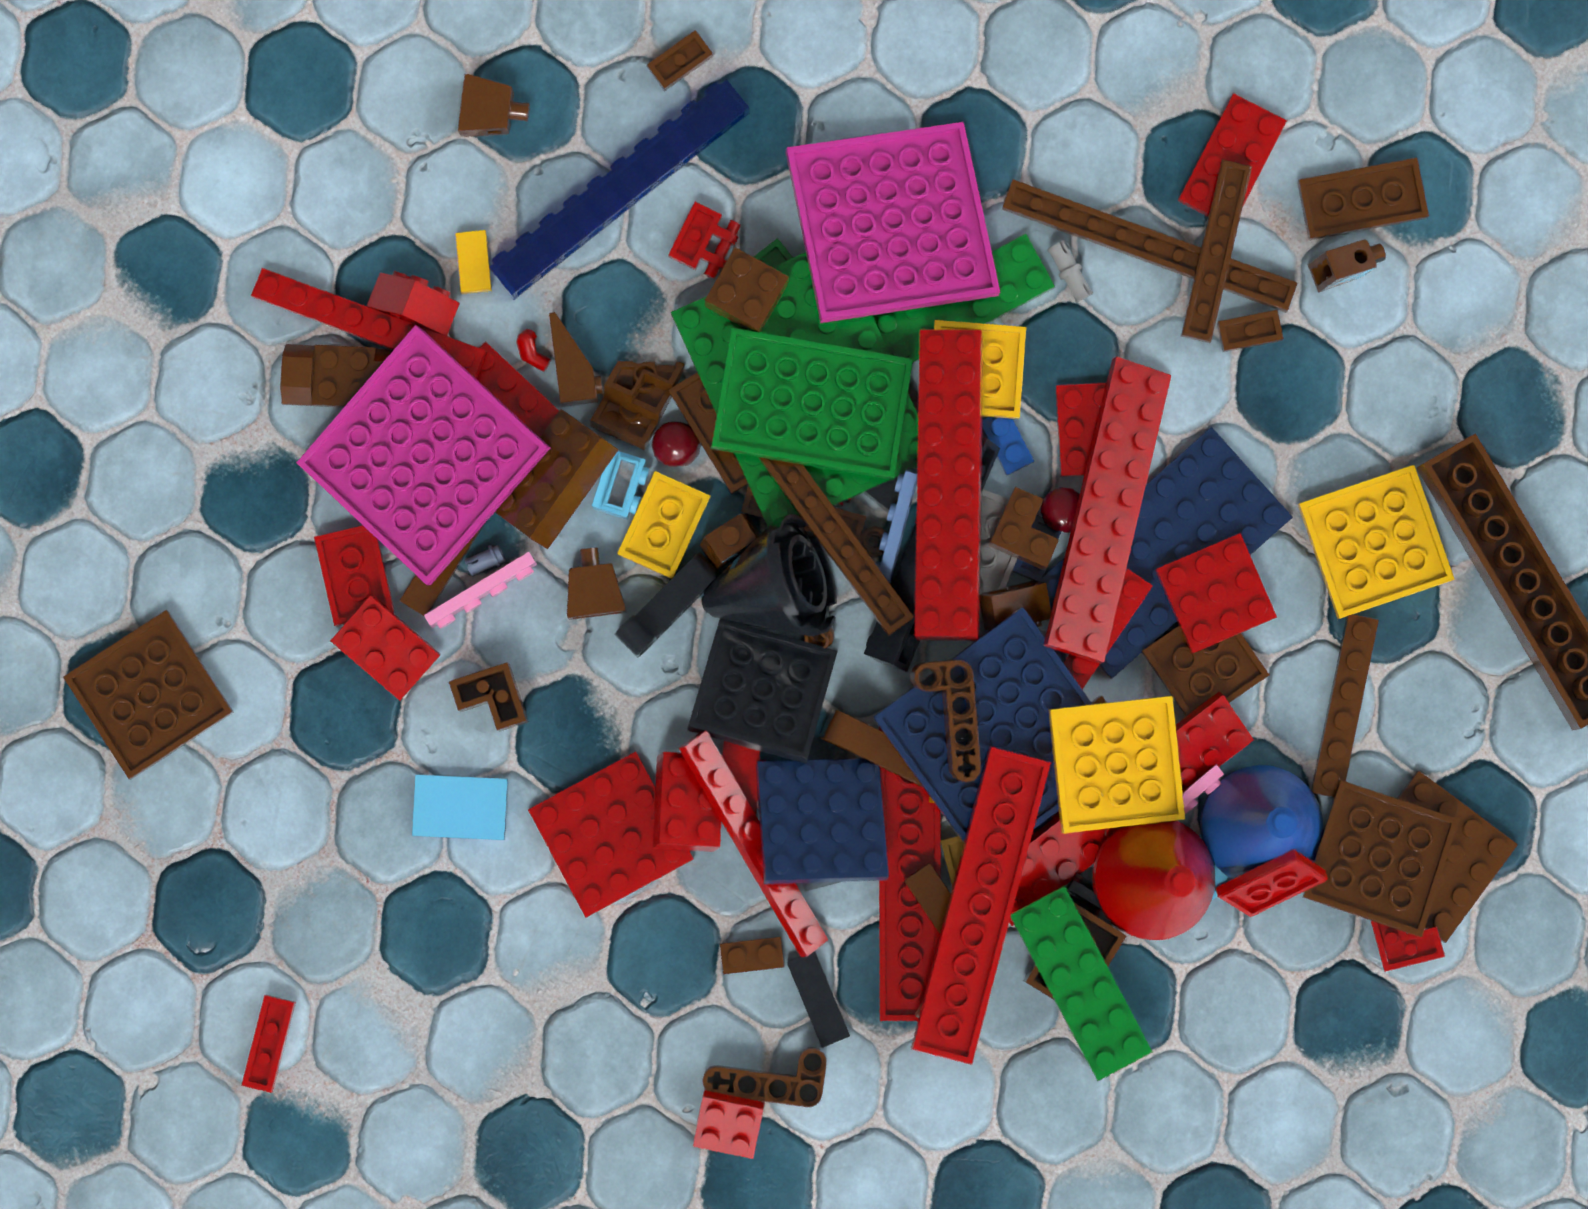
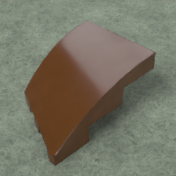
M618 361L604 384V397L590 419V426L645 450L672 398L668 390L678 384L685 364L676 362L675 365H656L655 362L634 363L633 361Z

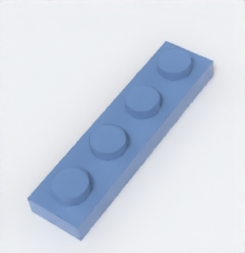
M909 467L905 474L899 473L895 486V491L900 492L897 504L891 503L887 521L892 522L889 533H883L879 550L884 551L882 562L876 561V566L890 584L917 485V469Z

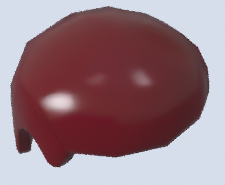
M671 421L664 423L655 431L651 447L658 461L666 466L678 467L690 465L699 455L701 444L688 424Z
M1059 487L1050 491L1044 497L1040 513L1045 524L1055 531L1071 533L1080 493L1073 488Z

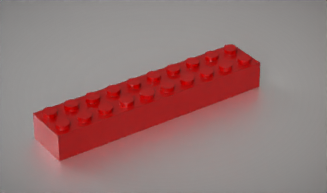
M920 330L915 637L917 640L976 641L979 639L983 397L982 330Z

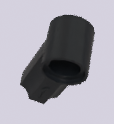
M1076 873L1074 879L1066 887L1073 903L1114 927L1102 912L1103 909L1097 895L1094 894L1093 883Z

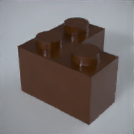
M1015 487L988 546L1041 570H1045L1059 539L1031 527L1043 499Z
M508 662L448 681L459 712L488 704L496 730L499 732L529 722L511 666Z

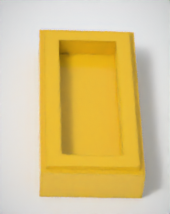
M486 230L455 233L461 294L492 291Z

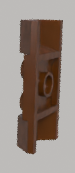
M285 344L280 381L282 405L344 408L393 350L372 347Z

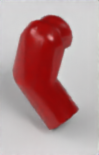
M525 329L522 333L518 334L516 339L520 358L531 366L545 372L550 365L551 359L537 352L535 345L536 333L531 329Z

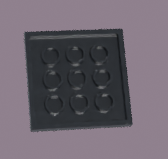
M720 619L687 731L698 734L707 730L710 737L807 763L838 651Z

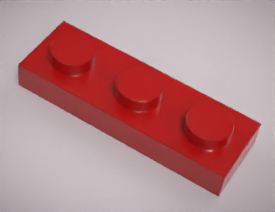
M264 995L241 1086L269 1093L273 1092L296 1002Z

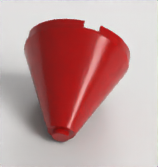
M1175 820L1118 827L1107 837L1098 851L1094 862L1092 880L1094 894L1097 895L1103 909L1102 912L1115 927L1128 935L1140 939L1166 940L1187 932L1204 916L1214 895L1216 876L1213 859L1206 844L1191 828Z

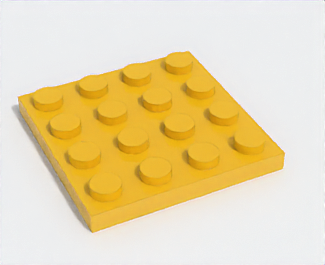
M1414 465L1298 504L1337 619L1455 580Z
M1172 696L1048 709L1061 833L1185 819Z

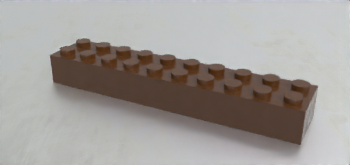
M1475 433L1421 464L1416 469L1572 731L1582 729L1588 725V621Z

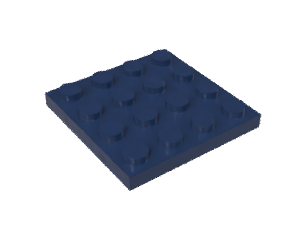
M866 759L807 760V763L799 761L757 762L756 777L764 884L881 881L889 878L880 767Z

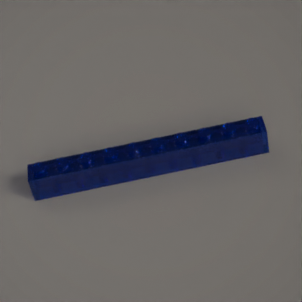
M727 79L721 84L717 81L709 86L704 92L706 96L700 101L696 102L693 100L685 105L681 110L682 115L676 120L668 119L657 129L659 132L650 140L647 137L641 140L633 148L635 150L633 154L627 158L622 156L610 166L611 171L603 177L601 175L594 177L586 185L588 189L579 196L577 194L570 196L562 204L564 208L555 215L553 212L546 215L539 222L540 227L533 233L525 232L515 241L516 246L509 252L506 250L501 251L491 260L493 264L489 268L492 274L513 300L527 291L750 114L749 106Z

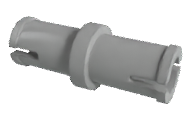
M1063 240L1047 249V251L1051 254L1060 271V274H1058L1060 279L1065 280L1077 303L1092 295L1093 291L1089 288L1080 271L1082 269L1080 263L1076 264L1065 244L1066 242Z

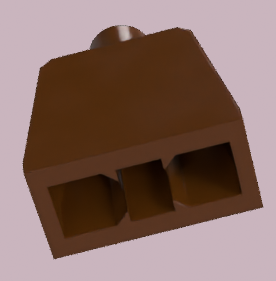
M464 74L458 132L461 137L507 135L510 133L511 120H529L530 103L513 102L514 91L509 85Z
M598 548L581 549L582 567L569 569L567 618L575 620L627 613L612 563L600 564Z

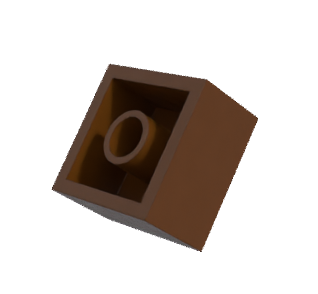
M735 247L707 295L705 307L746 330L761 333L788 286L789 277Z

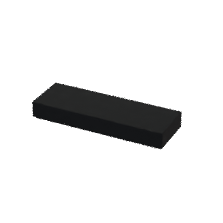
M814 951L808 957H797L788 961L787 965L821 1047L824 1048L850 1037L816 952Z

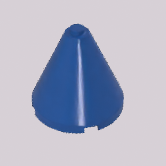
M1268 765L1245 767L1224 777L1220 781L1221 785L1206 798L1200 818V835L1212 856L1214 865L1230 880L1293 849L1314 861L1323 834L1321 808L1310 788L1291 772Z

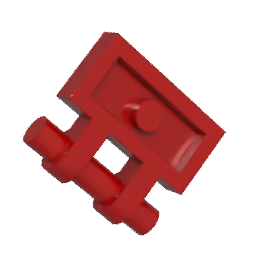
M694 202L668 257L694 270L697 269L700 261L703 260L708 263L704 275L715 279L719 269L722 270L727 262L725 257L731 245L735 246L739 238L737 233L741 224L730 220L727 228L724 229L718 226L722 214ZM712 236L720 239L714 254L706 250Z

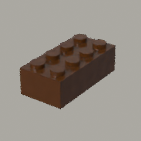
M562 409L558 411L540 437L550 449L495 511V513L527 537L546 549H549L619 450Z

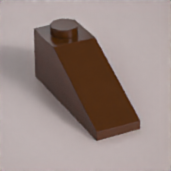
M555 312L549 313L562 407L597 403V394H603L601 376H595L592 366Z

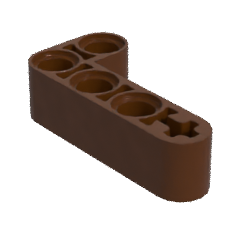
M959 660L919 663L913 667L910 673L911 683L914 687L923 691L942 690L949 772L952 777L962 782L973 781L980 774L981 764L972 668L968 663ZM959 665L964 671V677L960 682L954 683L950 679V670L954 666ZM924 668H929L933 672V680L929 685L924 686L919 681V673ZM961 696L966 700V709L964 712L956 714L953 711L952 703L954 699ZM960 728H966L969 733V739L963 745H959L955 741V733ZM956 749L961 751L971 750V754L964 753L965 762L971 764V769L966 770V775L958 771V766L963 765V755L956 754Z
M831 710L819 738L923 787L883 732L843 712Z
M808 1047L804 1049L799 1056L796 1076L713 1065L704 1073L703 1086L707 1091L751 1100L813 1107L822 1098L826 1057L819 1048ZM810 1053L818 1054L822 1061L820 1067L815 1070L807 1069L803 1062L806 1055ZM715 1072H720L721 1078L730 1079V1073H736L733 1082L734 1091L727 1090L729 1088L728 1083H720L719 1088H714L713 1082L708 1081V1077H713ZM741 1077H753L756 1081L755 1089L751 1092H743L738 1086ZM774 1080L783 1081L787 1086L785 1094L778 1097L773 1096L769 1091L770 1083ZM805 1084L814 1085L817 1089V1096L811 1101L802 1099L799 1094L800 1088Z

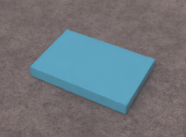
M415 775L412 836L505 840L508 779Z

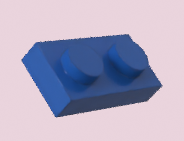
M997 417L982 419V430L987 439L1000 447L997 459L1006 476L1034 463V459L1013 419Z

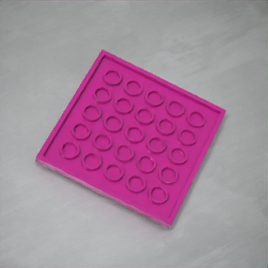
M964 122L786 148L785 152L820 323L999 296L998 278Z
M415 325L296 463L426 585H431L548 452L550 447L425 331Z

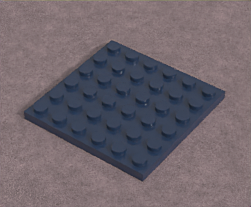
M1020 607L950 659L968 663L973 671L981 764L980 774L975 780L962 782L952 777L949 772L942 690L923 691L913 686L872 716L963 843L966 838L989 746L1051 762L1034 829L1059 811L1048 709L1092 704L1052 648L1043 646L1045 637L1023 607ZM959 665L954 666L950 670V679L954 683H958L963 679L964 671ZM933 672L921 680L920 683L924 686L929 685L933 680ZM961 696L954 699L952 708L956 714L965 711L966 700ZM960 728L955 733V741L959 745L965 744L969 739V733L966 728ZM956 749V754L963 755V765L958 766V771L966 775V770L971 769V764L965 762L964 753L971 754V750L961 751Z

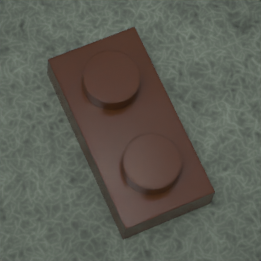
M694 30L648 63L647 68L662 89L666 91L711 59L713 53L698 32Z
M1278 310L1217 322L1222 352L1279 342L1284 339Z
M781 937L720 943L723 974L784 968Z

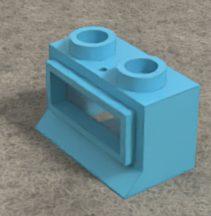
M618 451L601 475L592 503L593 509L626 520L629 519L630 513L635 514L641 497L636 496L639 485L645 486L650 468L645 467L646 459Z

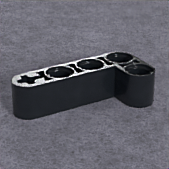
M699 552L636 615L630 617L617 630L615 636L639 658L704 593V590L721 573Z

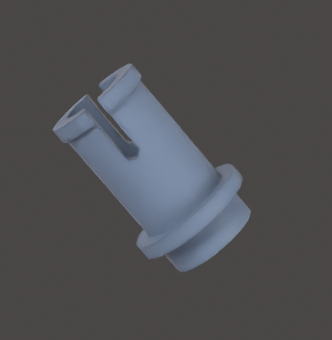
M492 544L488 545L489 549L464 559L465 564H468L467 568L472 577L491 567H501V563L506 560L499 545L494 547Z

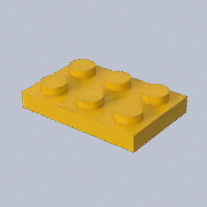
M655 471L617 555L672 579L680 566L711 496Z

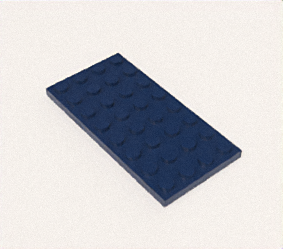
M1212 427L1145 487L1126 570L1129 569L1153 587L1106 654L1105 661L1099 665L1110 679H1113L1177 621L1155 570L1239 533H1241L1251 555L1293 518ZM1064 558L1045 574L1041 582H1045L1047 585L1051 612Z

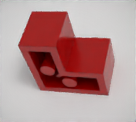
M394 271L392 275L379 274L367 307L447 336L460 303L449 298L451 294L449 291L436 286L433 289L428 287V281L415 275L409 277Z

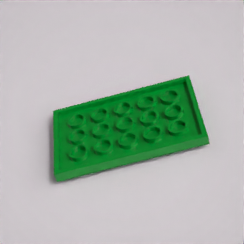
M731 328L711 449L893 480L913 359Z

